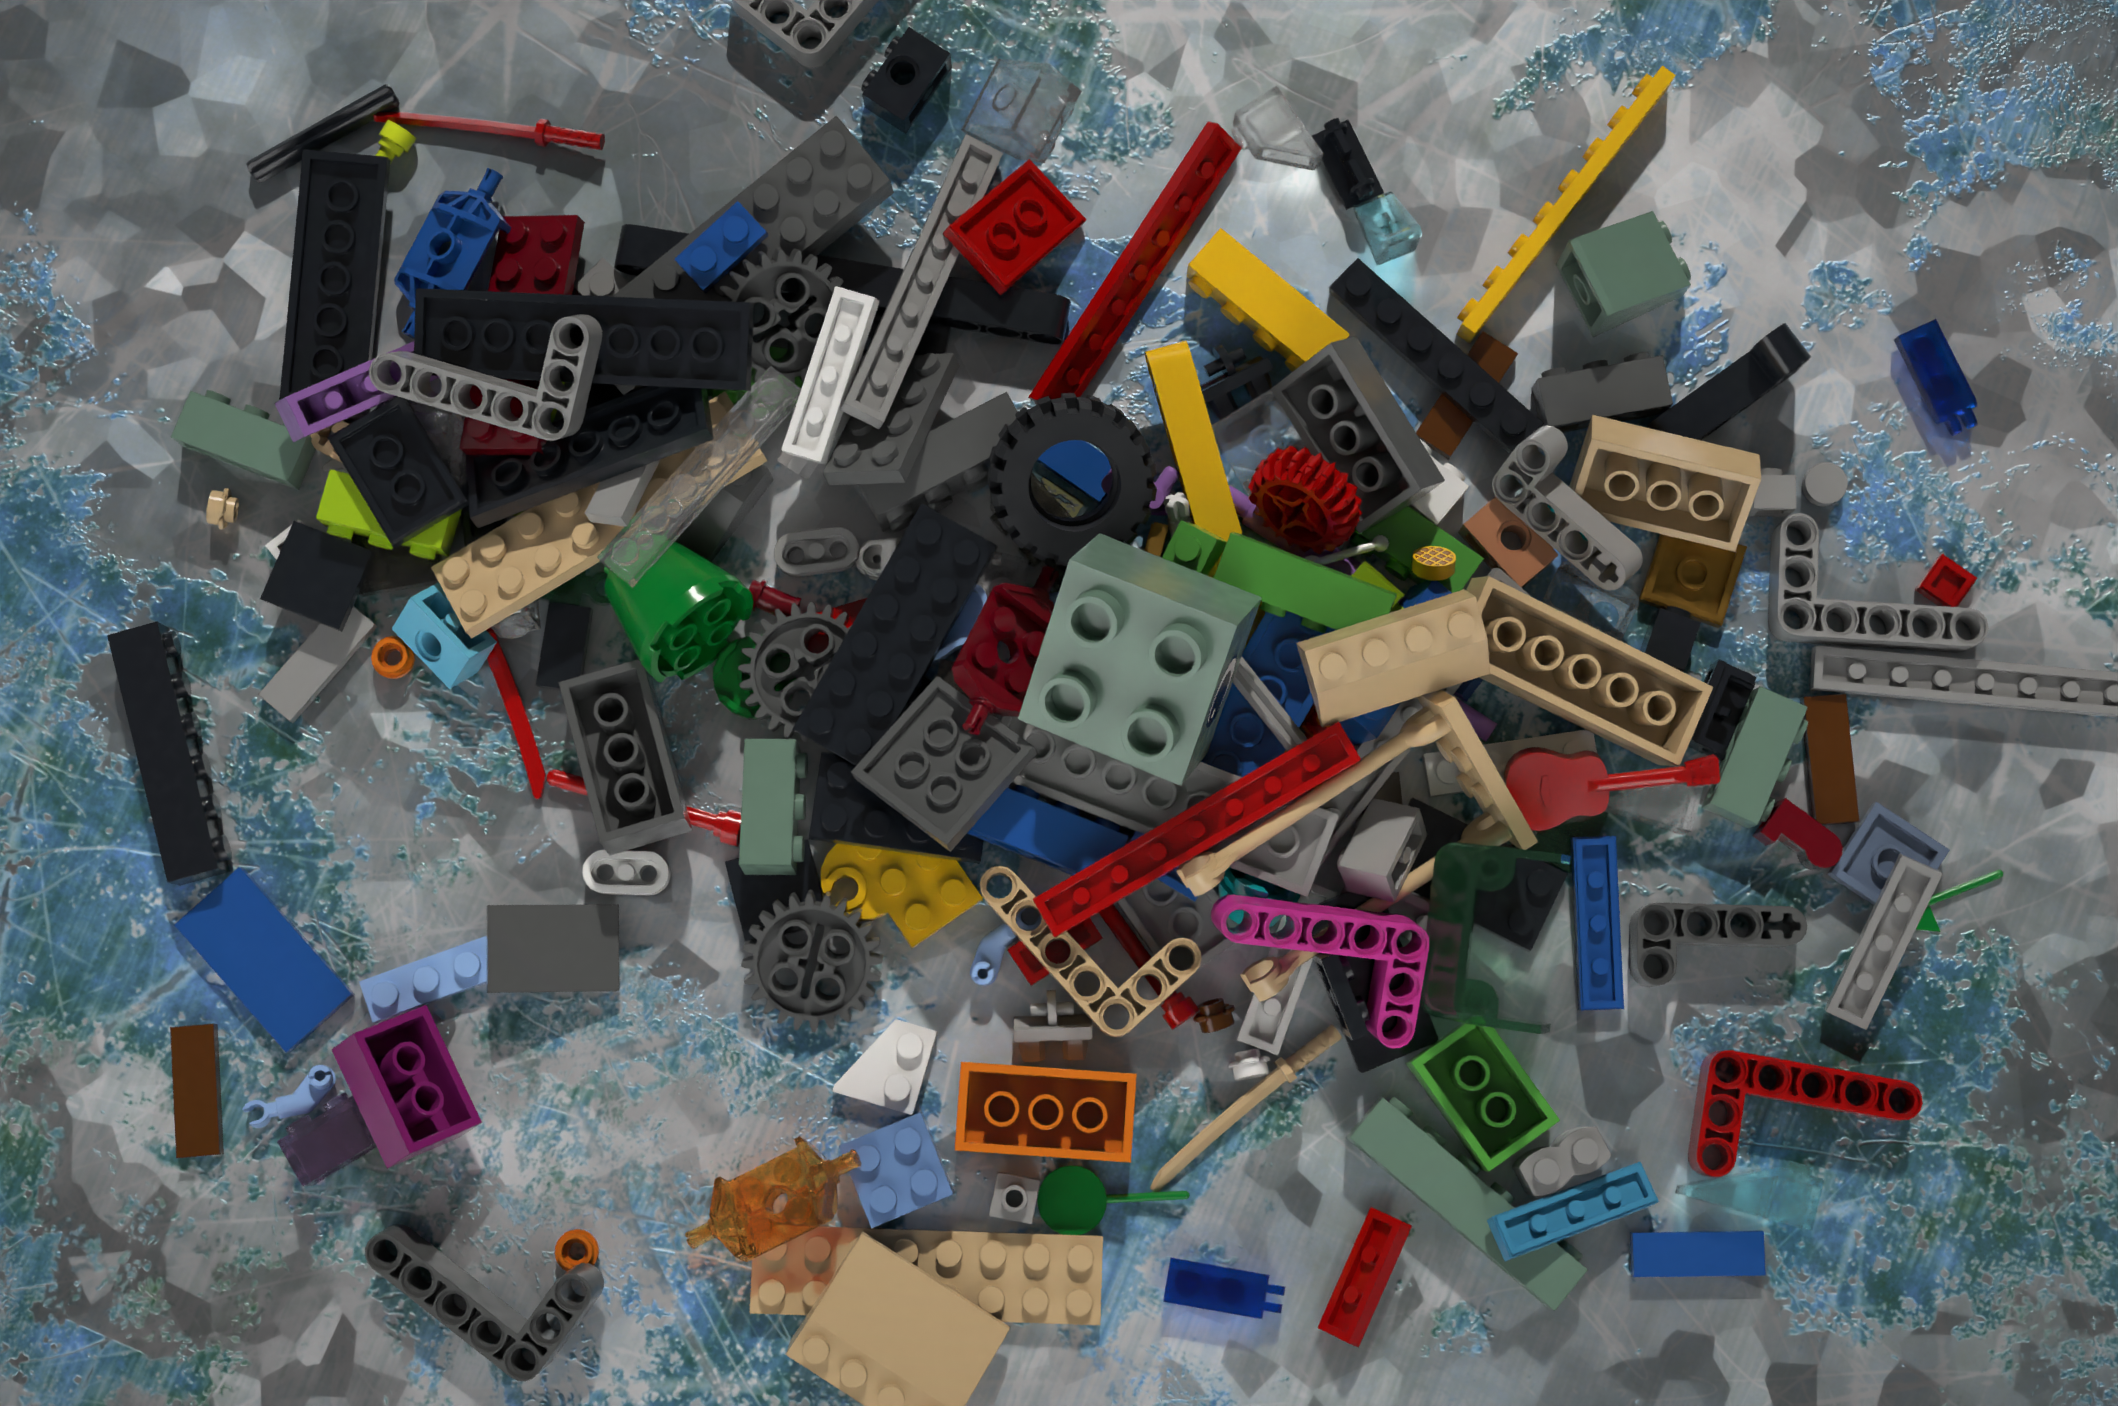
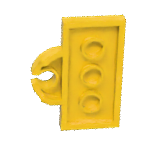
M837 843L827 853L821 867V889L823 895L827 891L832 892L838 880L842 878L853 880L858 886V893L855 898L847 901L845 911L850 914L854 910L861 908L862 912L857 922L873 921L888 914L912 949L983 900L979 891L956 860Z

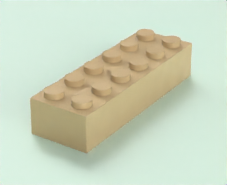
M1490 576L1471 578L1466 591L1476 596L1488 638L1490 674L1479 678L1657 765L1680 766L1712 692V686Z

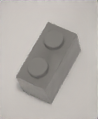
M1372 798L1365 813H1361L1356 820L1354 835L1348 847H1344L1338 857L1337 868L1341 873L1348 892L1395 902L1427 837L1420 808Z

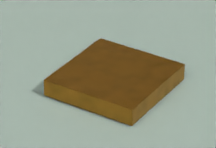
M1659 534L1638 601L1665 610L1667 606L1678 607L1690 612V619L1720 628L1727 612L1747 546L1738 544L1734 552Z

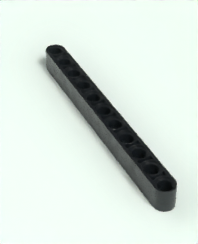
M633 224L622 225L614 268L622 273L638 276L688 236L689 233ZM816 255L818 257L816 270L825 263L830 265L832 270L827 278L828 280L838 276L844 281L840 288L875 297L879 301L876 313L884 314L904 269ZM948 277L929 322L948 325L953 329L1059 345L1064 342L1071 301L1061 295L1010 287L1000 296L989 283ZM789 278L782 283L781 295L783 299H791L798 293L799 283L796 278ZM811 295L808 297L804 304H812L816 299L815 296Z

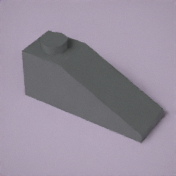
M760 465L693 505L672 539L712 562L774 479L769 469L764 465Z

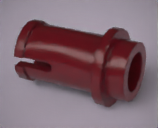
M765 579L761 582L752 581L749 590L753 595L752 611L754 612L760 609L776 616L775 610L779 609L786 617L791 616L792 604L796 603L798 607L801 604L802 598L794 597L768 586V581Z

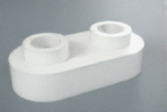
M599 850L592 853L586 859L582 869L583 879L587 886L601 894L655 895L666 888L671 877L668 862L659 854L651 851H623L609 856L606 850ZM605 865H611L614 874L611 879L603 881L599 876L600 869ZM648 866L655 867L657 871L656 878L651 882H645L642 878V872Z

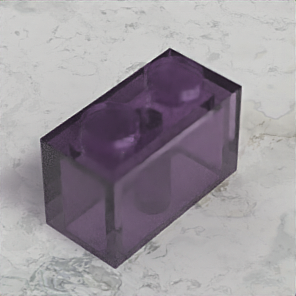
M343 1093L323 1105L326 1112L313 1120L308 1115L293 1122L285 1128L288 1135L277 1141L302 1187L316 1185L377 1148L353 1096L349 1097L347 1093Z

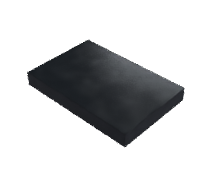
M397 396L327 437L394 548L469 505L468 500L405 398Z

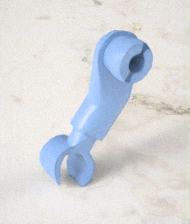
M1027 908L1018 913L1016 923L1022 930H1032L1041 924V915L1035 924L1029 925L1023 921L1022 913ZM1005 923L985 935L979 943L970 968L971 978L978 985L987 986L995 982L1005 948L1019 939Z
M315 1065L293 1094L277 1097L275 1102L270 1103L253 1100L246 1103L242 1110L249 1112L257 1107L264 1108L263 1117L249 1123L255 1128L265 1127L269 1124L272 1117L279 1116L282 1119L308 1114L313 1111L333 1088L336 1080L335 1073L326 1065Z

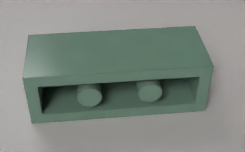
M207 390L204 396L190 391L171 435L172 439L188 449L294 489H300L316 451L311 443L312 438L310 436L293 442L284 423L281 425L268 420L270 414L257 407L246 404L244 410L230 406L231 399L217 392Z
M1761 686L1751 691L1726 750L1725 758L1719 764L1720 782L1718 784H1711L1701 808L1748 829L1758 825L1759 821L1766 822L1775 804V799L1770 797L1775 783H1782L1792 763V760L1786 758L1792 743L1799 744L1807 729L1808 721L1804 720L1803 717L1808 707Z
M745 739L739 865L745 875H796L797 862L804 861L805 841L804 836H798V820H805L806 795L800 794V778H807L808 756L807 753H801L796 739Z

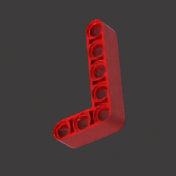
M1733 1050L1715 1051L1704 1058L1700 1067L1688 1149V1162L1696 1173L1709 1177H1722L1733 1169L1737 1156L1745 1095L1885 1120H1909L1914 1118L1921 1110L1923 1104L1922 1095L1914 1084L1903 1080ZM1721 1058L1727 1059L1733 1066V1076L1726 1083L1717 1078L1715 1073L1716 1063ZM1764 1066L1771 1067L1776 1074V1083L1770 1090L1764 1089L1759 1082L1758 1075ZM1809 1073L1813 1074L1819 1082L1818 1093L1812 1098L1808 1097L1802 1089L1803 1078ZM1852 1081L1859 1084L1862 1089V1098L1856 1105L1851 1104L1845 1095L1846 1087ZM1894 1089L1900 1090L1905 1097V1106L1898 1113L1889 1104V1096ZM1716 1101L1721 1102L1727 1110L1726 1121L1719 1126L1715 1125L1709 1118L1710 1106ZM1711 1144L1715 1145L1721 1153L1720 1163L1714 1169H1709L1702 1159L1704 1149Z

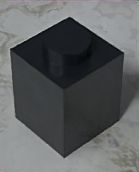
M1667 606L1666 610L1659 608L1651 616L1640 651L1683 672L1701 622L1690 619L1691 613L1674 606Z

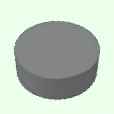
M1829 462L1814 465L1806 472L1802 480V491L1807 500L1821 507L1835 504L1845 495L1848 487L1844 471L1836 464Z

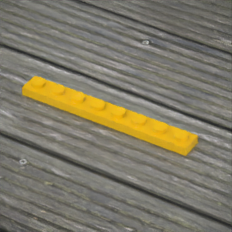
M1662 65L1654 77L1648 73L1645 74L1632 92L1637 99L1629 109L1621 105L1607 124L1612 129L1604 141L1597 137L1582 156L1588 162L1579 173L1572 169L1558 187V190L1563 193L1554 205L1549 201L1543 205L1533 219V222L1538 226L1528 237L1522 233L1507 253L1513 257L1504 269L1497 265L1482 285L1487 289L1479 302L1472 297L1457 317L1462 321L1457 332L1459 337L1469 344L1473 341L1665 94L1676 76L1674 73Z

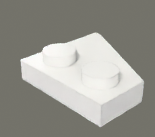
M895 1019L834 1084L832 1091L913 1115L938 1031Z

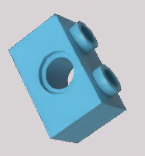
M439 582L410 597L392 627V630L449 689L478 673L497 643L486 630L474 638H470L462 627Z

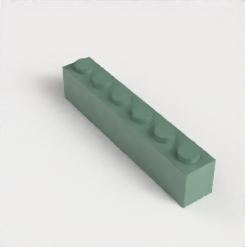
M1393 1096L1388 1102L1385 1098L1379 1097L1346 1138L1543 1305L1555 1311L1588 1271L1579 1262L1583 1255L1567 1241L1561 1240L1559 1244L1553 1243L1505 1262L1487 1220L1492 1216L1514 1209L1511 1203L1515 1198L1498 1183L1494 1182L1489 1187L1477 1177L1481 1169L1465 1155L1460 1153L1455 1158L1443 1148L1447 1143L1446 1139L1433 1128L1426 1125L1421 1130L1409 1119L1413 1112Z

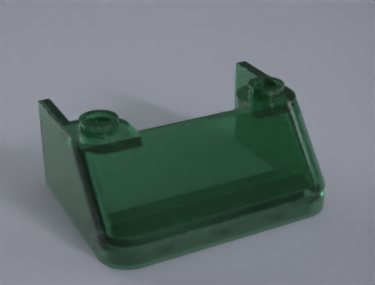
M1461 842L1448 843L1437 852L1434 861L1426 927L1429 937V951L1420 1004L1428 1014L1471 1025L1535 1034L1550 1032L1551 1023L1498 1016L1500 1000L1495 988L1486 981L1467 978L1478 889L1497 891L1511 883L1515 875L1517 858L1570 865L1571 856Z

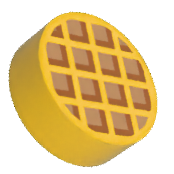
M1425 546L1413 552L1412 571L1418 577L1431 581H1440L1451 577L1455 573L1456 555L1451 550L1439 546Z

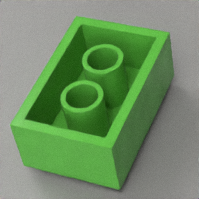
M1483 1012L1475 1013L1405 1063L1482 1171H1491L1560 1121Z

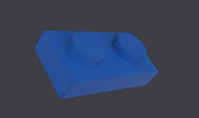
M737 201L675 258V261L706 294L769 235Z

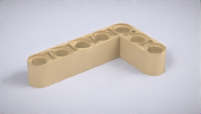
M994 866L986 870L981 877L980 890L986 903L1107 1036L1122 1037L1129 1033L1187 981L1200 966L1202 957L1197 944L1190 939L1177 938L1164 946L1126 982L1117 988L1068 932L1055 938L1042 915L1041 924L1033 931L1022 930L1017 925L1016 918L1021 910L1024 908H1033L1038 912L1039 910L1033 901V898L1036 896L1011 869L1004 866ZM1001 875L1010 879L1012 890L1005 898L998 899L989 894L987 886L993 877ZM1061 940L1068 944L1071 953L1067 961L1055 964L1047 959L1045 950L1050 942ZM1176 947H1185L1190 950L1193 955L1191 968L1184 971L1173 968L1169 962L1170 951ZM1086 972L1094 974L1100 983L1097 993L1089 997L1081 996L1074 987L1077 976ZM1144 976L1155 977L1161 984L1160 995L1154 1000H1146L1140 997L1136 990V984L1140 978ZM1111 1005H1120L1128 1012L1129 1020L1124 1028L1118 1030L1111 1029L1104 1022V1012Z

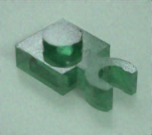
M585 570L537 600L580 606L582 595L589 596L590 600L597 605H610L607 596L600 595L596 589L597 584L605 582L608 575L605 572H599L593 576H586Z

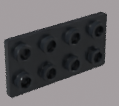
M1345 892L1316 905L1355 909L1372 897ZM1388 908L1381 913H1389ZM1321 920L1314 925L1312 937L1328 927V920ZM1364 925L1356 931L1354 936L1355 943L1362 942L1369 936L1370 925ZM1398 936V939H1397V948H1400V947H1403V946H1402L1401 941H1400V938H1399V936ZM1319 953L1313 957L1359 1072H1367L1438 1041V1035L1421 995L1415 1032L1409 1043L1401 1048L1394 1049L1383 1045L1368 1031L1365 1025V1021L1370 1020L1367 1002L1375 959ZM1399 973L1391 979L1389 984L1390 990H1395L1403 984L1405 979L1404 973ZM1391 1016L1384 1021L1382 1032H1388L1396 1026L1397 1016Z

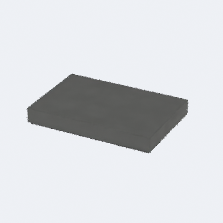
M619 904L487 905V993L619 991Z

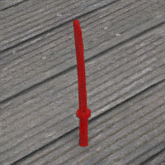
M396 111L378 112L373 115L375 122L386 123L387 120H390L396 124L535 139V143L538 146L546 147L549 142L603 150L605 145V135L602 133L597 134L595 132L551 126L550 121L546 119H539L536 126Z
M495 624L486 630L497 641L487 657V661L511 721L535 799H541L546 773L522 699L496 635L500 632L499 627Z

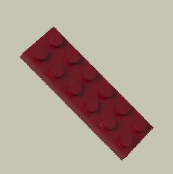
M578 215L502 216L511 227L509 234L499 230L488 291L572 295L585 222ZM503 379L537 390L540 381ZM473 385L470 390V397L474 404L480 406L483 395L481 390L476 385ZM513 397L510 402L511 411L516 417L521 418L523 414L522 402L518 398ZM465 416L459 449L466 455H532L533 452L544 455L541 449L547 440Z

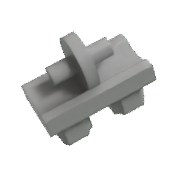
M1047 990V1003L1030 1004L1031 1016H1014V1043L1019 1042L1023 1062H1040L1045 1060V1041H1062L1063 1059H1086L1088 1040L1093 1039L1092 1020L1087 1014H1074L1073 1002H1056V990Z

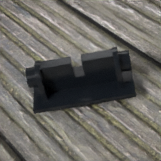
M1334 118L1324 124L1325 130L1311 136L1314 146L1346 210L1384 194L1349 119L1340 122L1339 118Z

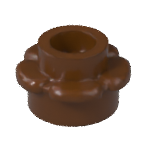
M1215 998L1199 1004L1200 1012L1193 1017L1194 1022H1199L1202 1033L1216 1032L1235 1023L1232 1015L1235 1007L1234 1005L1225 1004L1223 998Z

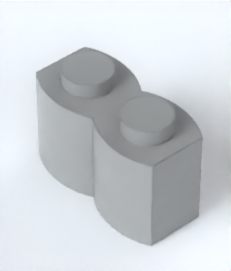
M1576 1127L1559 1135L1550 1147H1537L1525 1152L1514 1162L1512 1168L1526 1194L1541 1196L1562 1188L1571 1179L1572 1175H1584L1599 1169L1608 1161L1612 1154L1597 1127Z

